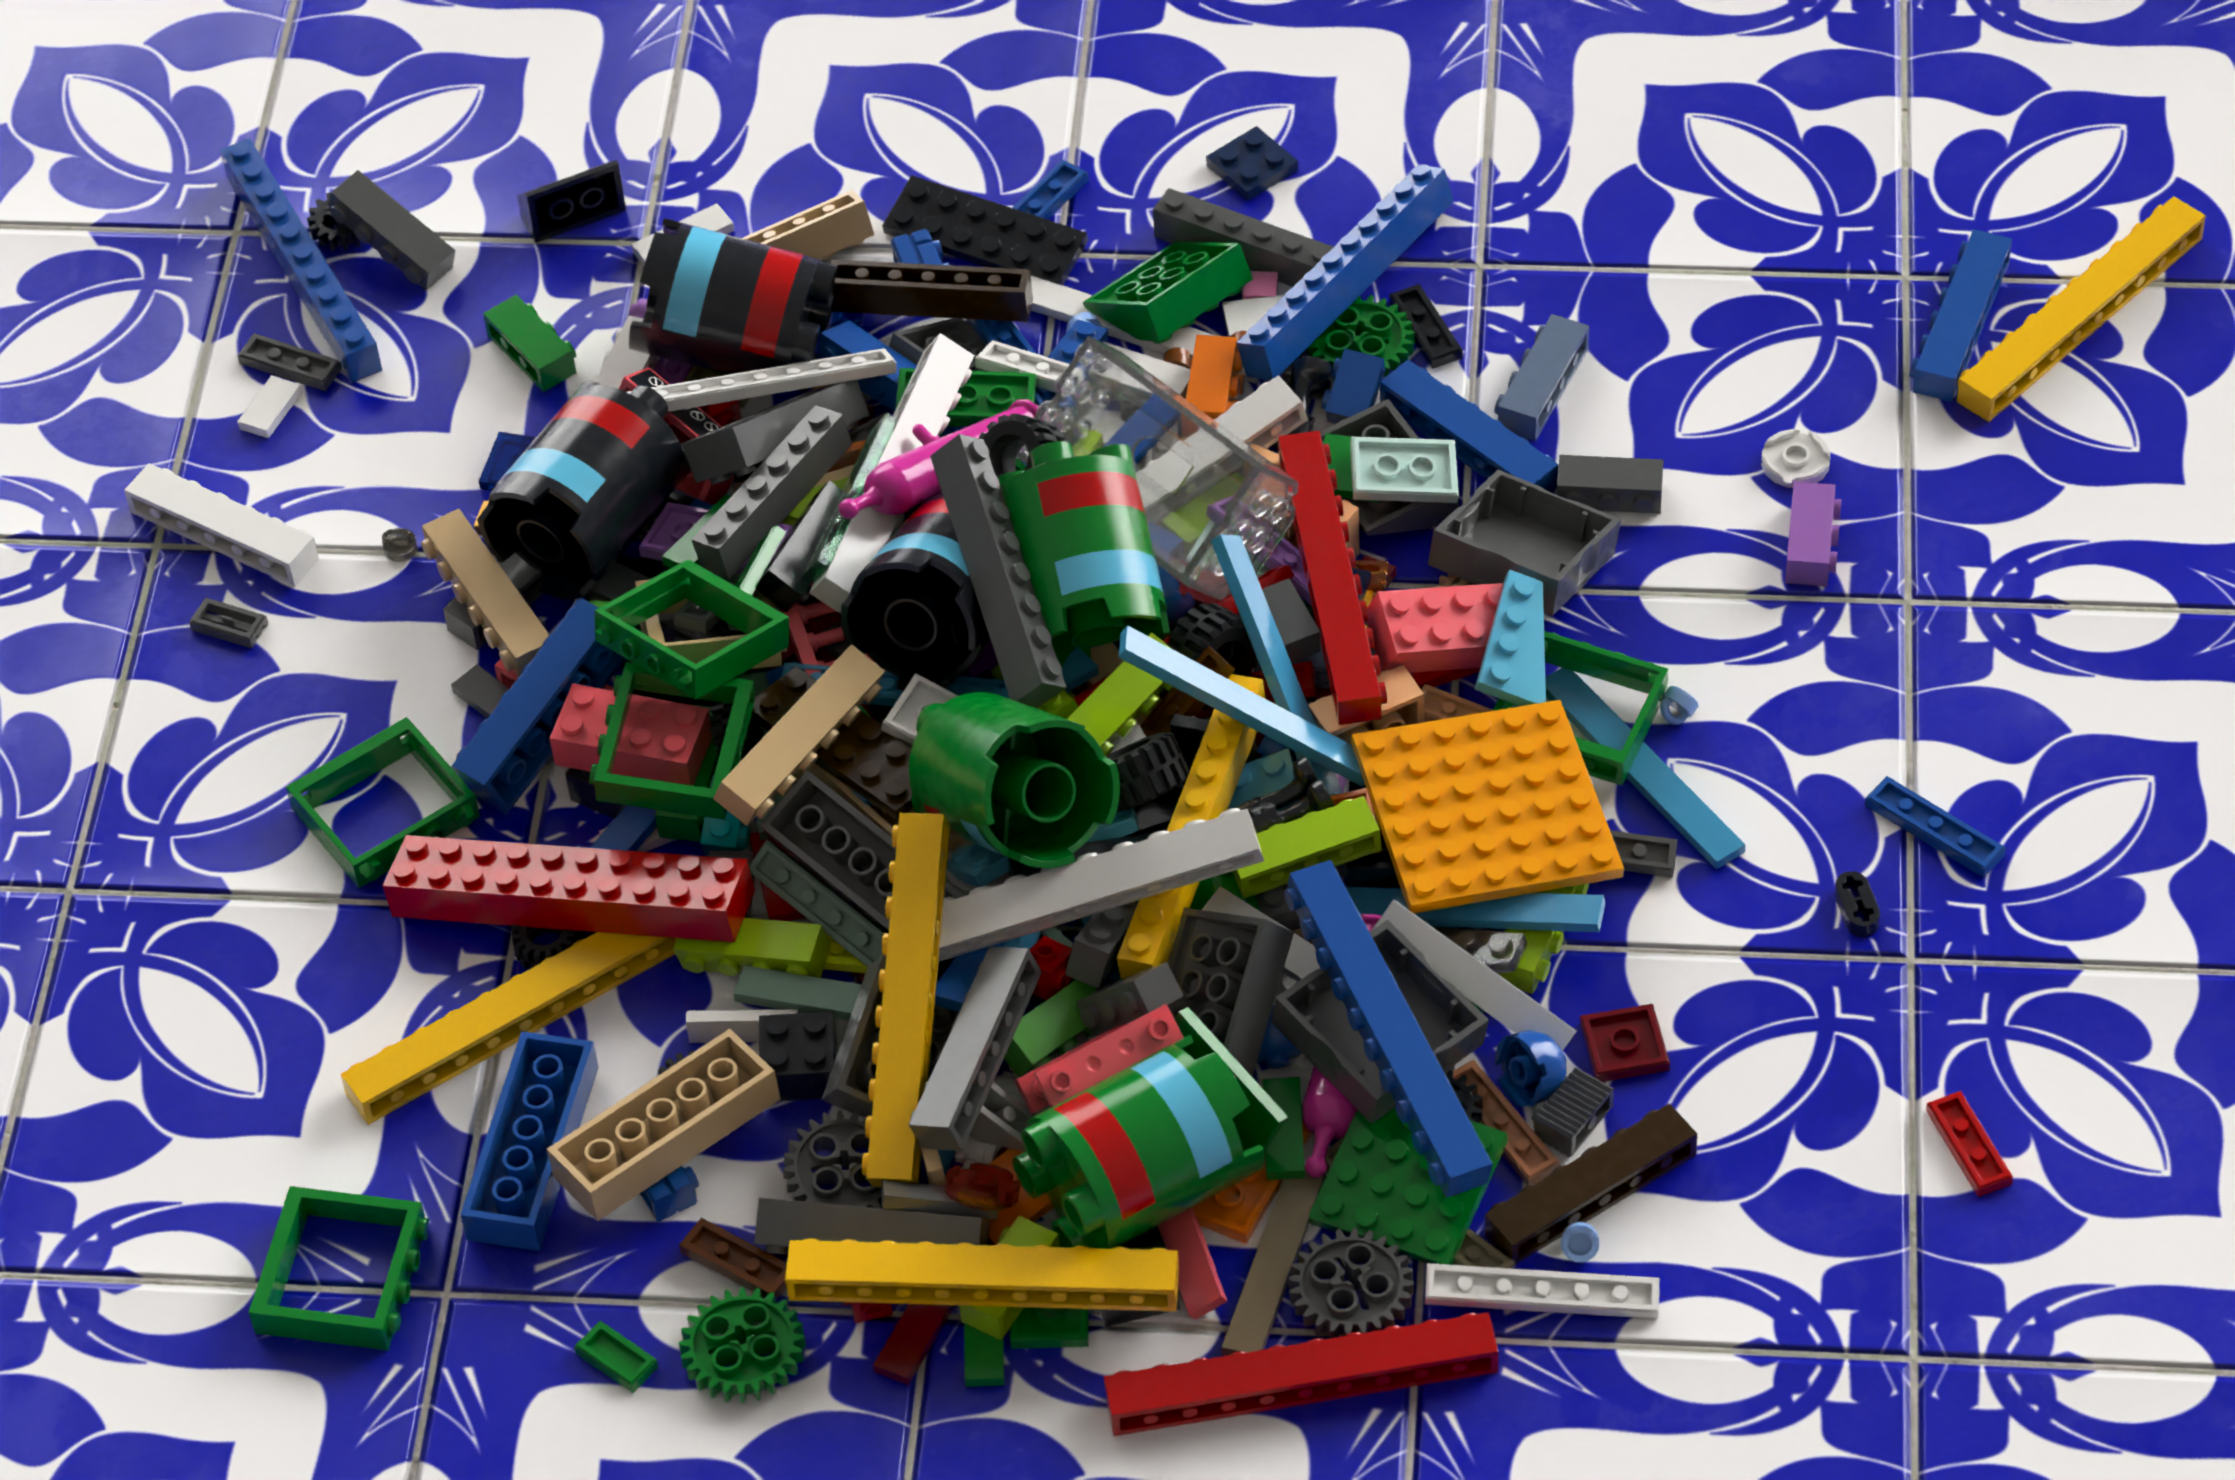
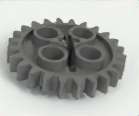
M838 1110L837 1120H831L826 1113H823V1124L819 1125L810 1119V1132L800 1128L797 1130L798 1141H789V1151L791 1153L784 1154V1165L786 1167L783 1168V1177L788 1180L786 1181L787 1193L795 1192L793 1194V1201L881 1209L882 1188L873 1186L861 1187L858 1185L861 1181H868L866 1175L862 1174L863 1154L854 1151L860 1147L869 1149L870 1138H866L865 1135L866 1118L863 1122L858 1121V1112L854 1111L850 1119H845L842 1110ZM822 1150L832 1152L829 1156H820L816 1153ZM842 1167H848V1170H842ZM823 1184H832L835 1186V1188L831 1190H823L820 1188V1186Z
M1356 1228L1352 1229L1350 1237H1344L1340 1229H1337L1336 1239L1333 1240L1325 1233L1322 1234V1245L1319 1246L1312 1241L1308 1242L1309 1253L1299 1251L1298 1263H1292L1291 1265L1292 1276L1288 1278L1290 1303H1294L1295 1315H1303L1305 1327L1316 1323V1335L1318 1336L1325 1330H1329L1330 1338H1337L1339 1334H1344L1345 1336L1352 1332L1367 1333L1379 1331L1382 1326H1395L1394 1318L1404 1320L1405 1308H1411L1414 1281L1413 1269L1408 1268V1257L1406 1255L1399 1256V1246L1397 1244L1386 1248V1236L1381 1237L1376 1242L1373 1241L1372 1231L1370 1230L1363 1238L1358 1237ZM1336 1261L1341 1262L1342 1266L1345 1269V1274L1343 1268L1340 1267V1265ZM1361 1262V1263H1365V1264H1363V1265H1356L1355 1263ZM1329 1277L1331 1279L1322 1280L1320 1278ZM1381 1291V1292H1383V1293L1374 1294V1293H1372V1292ZM1358 1300H1359V1302L1361 1303V1305L1364 1306V1308H1365L1366 1310H1363V1309L1361 1308L1360 1304L1358 1303ZM1347 1306L1348 1308L1339 1309L1337 1307Z

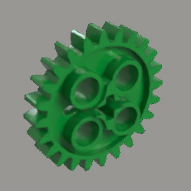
M1370 295L1366 301H1362L1361 296H1359L1307 347V356L1326 360L1331 364L1332 368L1335 359L1342 358L1344 348L1384 358L1385 373L1383 377L1385 378L1390 374V370L1394 371L1401 364L1409 360V355H1413L1414 331H1412V321H1407L1406 312L1398 313L1397 304L1386 307L1385 298L1375 303L1373 295Z
M741 1287L736 1297H733L727 1289L724 1292L725 1300L719 1301L712 1295L710 1296L711 1307L707 1308L701 1304L697 1305L699 1317L688 1315L689 1327L681 1329L683 1341L679 1342L682 1366L686 1368L689 1380L696 1379L699 1391L708 1387L711 1398L723 1392L725 1402L727 1403L731 1400L733 1394H739L741 1403H745L747 1394L751 1393L757 1401H760L762 1390L766 1389L770 1394L774 1395L776 1394L774 1387L776 1382L784 1386L788 1385L786 1373L798 1374L797 1362H804L803 1349L806 1348L803 1324L798 1321L796 1310L789 1311L787 1300H782L776 1304L775 1293L773 1292L763 1299L761 1298L760 1288H756L752 1296H746L744 1287ZM754 1323H762L756 1326H752V1324ZM718 1333H724L721 1336H714ZM764 1354H772L767 1357H761ZM728 1364H733V1366L731 1367H723Z

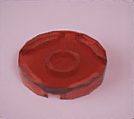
M974 1163L970 1164L969 1169L962 1170L961 1165H956L947 1171L944 1191L953 1201L970 1208L1002 1210L1012 1207L1018 1202L1021 1182L1018 1179L1014 1181L1013 1174L1010 1171L996 1165Z

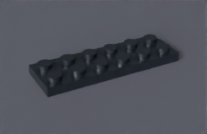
M913 175L910 176L882 225L884 233L894 237L904 234L910 236L912 232L926 229L929 231L933 241L939 240L942 251L945 254L984 267L1029 269L1031 276L1062 286L1088 242L1086 232Z

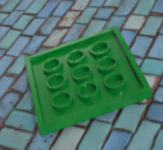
M1393 1108L1372 1124L1357 1110L1309 1213L1310 1224L1333 1232L1340 1229L1343 1235L1350 1237L1353 1228L1357 1229L1358 1237L1361 1238L1370 1230L1372 1231L1373 1241L1376 1242L1381 1237L1386 1236V1248L1397 1244L1400 1255H1406L1409 1258L1426 1264L1453 1265L1455 1256L1461 1247L1488 1184L1446 1198L1441 1187L1433 1184L1428 1172V1163L1423 1154L1419 1155L1416 1152L1412 1142V1132L1407 1123L1400 1121L1396 1108ZM1470 1120L1492 1162L1489 1184L1509 1138L1507 1132Z

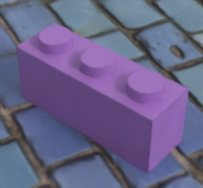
M1806 482L1793 483L1785 583L1828 587L1829 572L1836 573L1837 552L1830 551L1831 546H1838L1839 525H1833V520H1840L1842 500L1835 499L1836 485Z

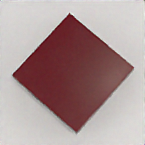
M1653 1004L1580 1016L1581 1031L1596 1079L1606 1082L1670 1071L1669 1057Z

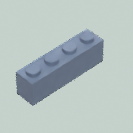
M1551 314L1545 326L1541 325L1538 328L1533 347L1526 349L1519 371L1512 373L1508 383V390L1505 395H1499L1495 404L1494 413L1498 414V420L1507 429L1518 436L1534 441L1537 440L1589 349V325Z

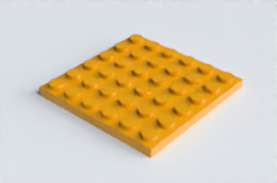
M1561 700L1352 734L1351 745L1408 910L1412 913L1623 878L1624 866Z

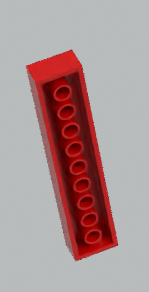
M411 835L405 836L382 885L392 917L509 926L514 924L536 928L735 942L755 893L747 859Z

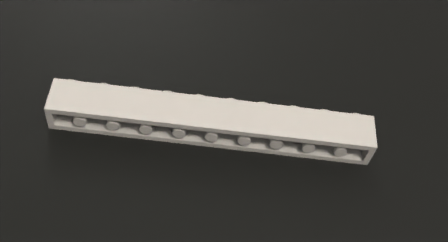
M941 333L928 345L916 366L854 499L864 494L866 477L880 463L923 445L912 433L914 425L922 424L933 436L942 434L950 421V418L946 416L948 411L951 412L961 398L958 389L966 384L972 374L969 366L974 357L973 354ZM870 506L859 511L852 519L844 518L809 594L841 614V605L850 594L855 579L890 539L891 533L897 531L905 515H882Z
M1238 808L1229 809L1222 812L1219 817L1208 821L1201 819L1190 821L1182 829L1176 831H1158L1149 835L1147 840L1137 843H1119L1111 851L1102 854L1087 853L1081 855L1076 859V862L1065 866L1043 868L1040 873L1027 877L1025 875L1013 876L1007 879L1005 884L992 888L989 886L978 887L971 890L969 895L957 899L946 897L944 898L938 962L1263 862L1264 858L1247 808L1243 810Z

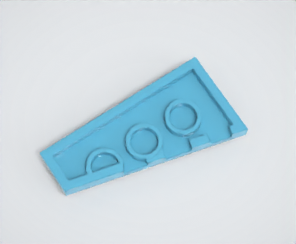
M1513 570L1508 571L1503 583L1475 690L1518 706L1546 702L1542 581Z

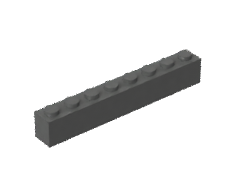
M958 434L933 453L930 458L1009 697L1017 702L1039 708L1067 688L1062 675V667L1057 660L1051 642V635L1043 619L1041 604L1036 598L1030 580L1031 575L1025 565L1020 550V542L1015 535L1010 520V512L1005 505L999 487V479L995 475L989 457L988 447L983 439Z

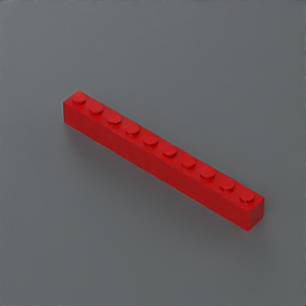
M1319 430L1278 436L1279 463L1314 618L1320 630V644L1338 724L1344 725L1382 719L1381 704H1387V692L1385 683H1378L1377 677L1381 676L1378 655H1372L1370 650L1375 648L1372 628H1365L1364 622H1368V611L1366 602L1359 601L1358 598L1359 595H1362L1359 574L1353 575L1352 569L1356 568L1353 547H1346V542L1350 541L1347 521L1341 522L1339 517L1343 516V504L1341 495L1335 496L1333 491L1337 490V478L1335 470L1328 469V465L1331 464L1329 444H1322Z
M1489 1312L1481 1314L1467 1313L1457 1318L1445 1320L1430 1319L1421 1324L1403 1327L1389 1326L1383 1330L1367 1333L1352 1332L1343 1337L1330 1339L1316 1338L1306 1343L1288 1346L1274 1345L1268 1349L1252 1352L1237 1351L1228 1356L1210 1359L1196 1358L1191 1362L1174 1365L1159 1364L1153 1368L1138 1371L1123 1370L1113 1375L1104 1376L1105 1395L1113 1436L1498 1373L1499 1351Z

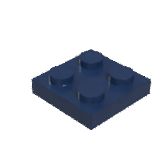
M1255 126L1207 155L1206 166L1248 201L1298 171V160L1259 127Z

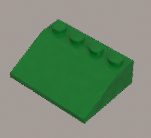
M1175 241L1083 301V305L1087 310L1137 340L1153 341L1155 344H1159L1173 337L1172 333L1179 328L1195 323L1196 317L1203 312L1216 309L1219 306V302L1224 298L1240 293L1242 286L1253 280L1240 243Z

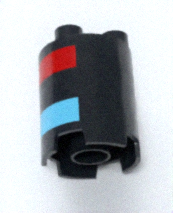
M663 219V233L655 232L640 279L641 283L650 286L646 313L643 322L632 321L630 325L629 349L726 375L817 360V354L814 352L819 333L827 330L834 306L835 295L832 294L838 266L822 262L821 259L670 219ZM809 388L799 389L797 391L806 393L809 391Z
M594 381L583 382L492 489L489 495V503L477 519L481 535L488 548L500 563L516 553L530 566L541 571L545 577L539 586V592L561 599L584 597L593 585L606 574L691 471L683 445L679 442L669 425L663 420L668 414V405L657 391L640 385L635 387L629 394L618 388L600 385Z
M942 493L928 498L913 511L859 573L853 583L850 594L841 605V626L848 647L852 644L863 654L867 653L882 668L898 676L896 689L903 691L915 673L943 688L950 686L961 673L970 667L991 641Z

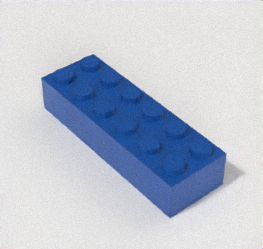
M580 598L577 604L566 612L563 622L552 635L546 638L540 652L532 662L523 668L520 678L510 690L502 695L499 705L490 717L480 724L476 735L466 747L459 751L456 761L452 765L477 798L505 815L508 814L553 755L549 738L572 683L603 689L626 659L595 640L594 610L598 609V607L583 598Z
M521 1031L460 1214L467 1241L540 1251L561 1184L553 1176L547 1148L580 1127L599 1068L593 1041Z

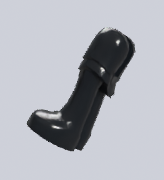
M1307 356L1294 361L1291 370V390L1302 401L1308 420L1287 435L1314 430L1315 417H1310L1311 414H1308L1310 402L1312 399H1323L1326 389L1331 390L1332 387L1331 381L1328 380L1331 375L1332 366L1326 360Z
M1305 756L1293 763L1294 779L1286 787L1263 797H1254L1236 807L1240 810L1248 809L1256 834L1268 830L1273 825L1285 824L1302 818L1309 812H1319L1335 806L1326 787L1320 779H1317L1314 770Z

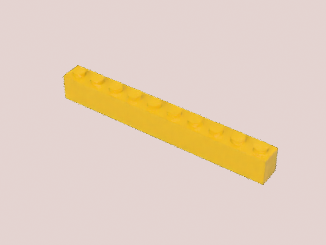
M2174 196L2164 205H2158L2150 217L2143 223H2137L2132 228L2130 234L2123 240L2116 241L2110 250L2100 259H2095L2083 274L2072 278L2063 291L2057 296H2051L2042 309L2036 314H2030L2023 325L2016 331L2009 332L1992 351L1988 350L1975 366L1964 370L1957 380V403L1990 422L2202 240L2206 215Z
M1235 674L1229 676V680L1266 699L1263 679ZM1214 708L1167 831L1172 832L1182 829L1186 823L1193 820L1201 819L1208 821L1217 818L1222 812L1228 810L1258 731ZM1200 881L1139 900L1117 956L1121 979L1157 965L1168 963L1183 909L1190 908Z
M899 813V824L894 825L892 829V845L896 847L895 861H890L888 871L889 882L893 883L892 897H887L885 903L886 919H890L889 933H884L882 938V953L886 955L885 969H881L879 972V990L883 992L882 1005L877 1006L875 1013V1024L877 1028H880L879 1042H874L872 1047L873 1065H876L875 1079H870L868 1090L869 1100L873 1102L872 1116L868 1115L865 1122L866 1138H870L869 1153L864 1152L862 1157V1174L866 1175V1179L871 1185L877 1188H882L883 1180L919 1183L922 1152L920 1143L909 1127L911 1114L916 1109L924 1092V1086L928 1081L950 837V824L944 814Z
M596 932L586 939H581L557 955L544 959L540 964L528 971L513 976L508 982L490 992L482 993L477 999L461 1008L448 1012L444 1017L432 1024L417 1029L412 1035L394 1045L386 1046L381 1052L365 1061L352 1065L348 1070L340 1074L345 1094L366 1124L369 1125L515 1044L519 1040L521 1031L534 1033L675 954L673 948L677 938Z
M808 1238L804 1240H790L785 1282L789 1301L1176 1311L1179 1264L1178 1251L1163 1248L1136 1250L1125 1247L1099 1249L1086 1246L1063 1248L1050 1247L1048 1245L1026 1247L1009 1244H998L995 1246L973 1245L970 1243H959L957 1245L934 1244L932 1242L916 1244L896 1243L888 1240L881 1242H857L850 1239L843 1241H819Z

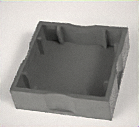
M1497 470L1475 491L1473 497L1466 504L1456 508L1434 529L1428 565L1476 585L1504 583L1505 576L1509 570L1543 582L1544 613L1553 616L1615 554L1621 519L1580 502L1557 496L1538 485Z
M1386 920L1370 931L1376 946L1443 1072L1482 1046L1489 1020L1452 983L1436 973L1424 955L1389 920ZM1321 968L1314 970L1275 998L1271 1022L1371 1124L1395 1108L1396 1102L1391 1092L1387 1093L1381 1085L1378 1067L1374 1061L1370 1062L1364 1052L1363 1039L1359 1031H1354L1349 1024L1346 1006L1342 1000L1338 1001L1333 993L1331 978L1327 970L1323 971Z

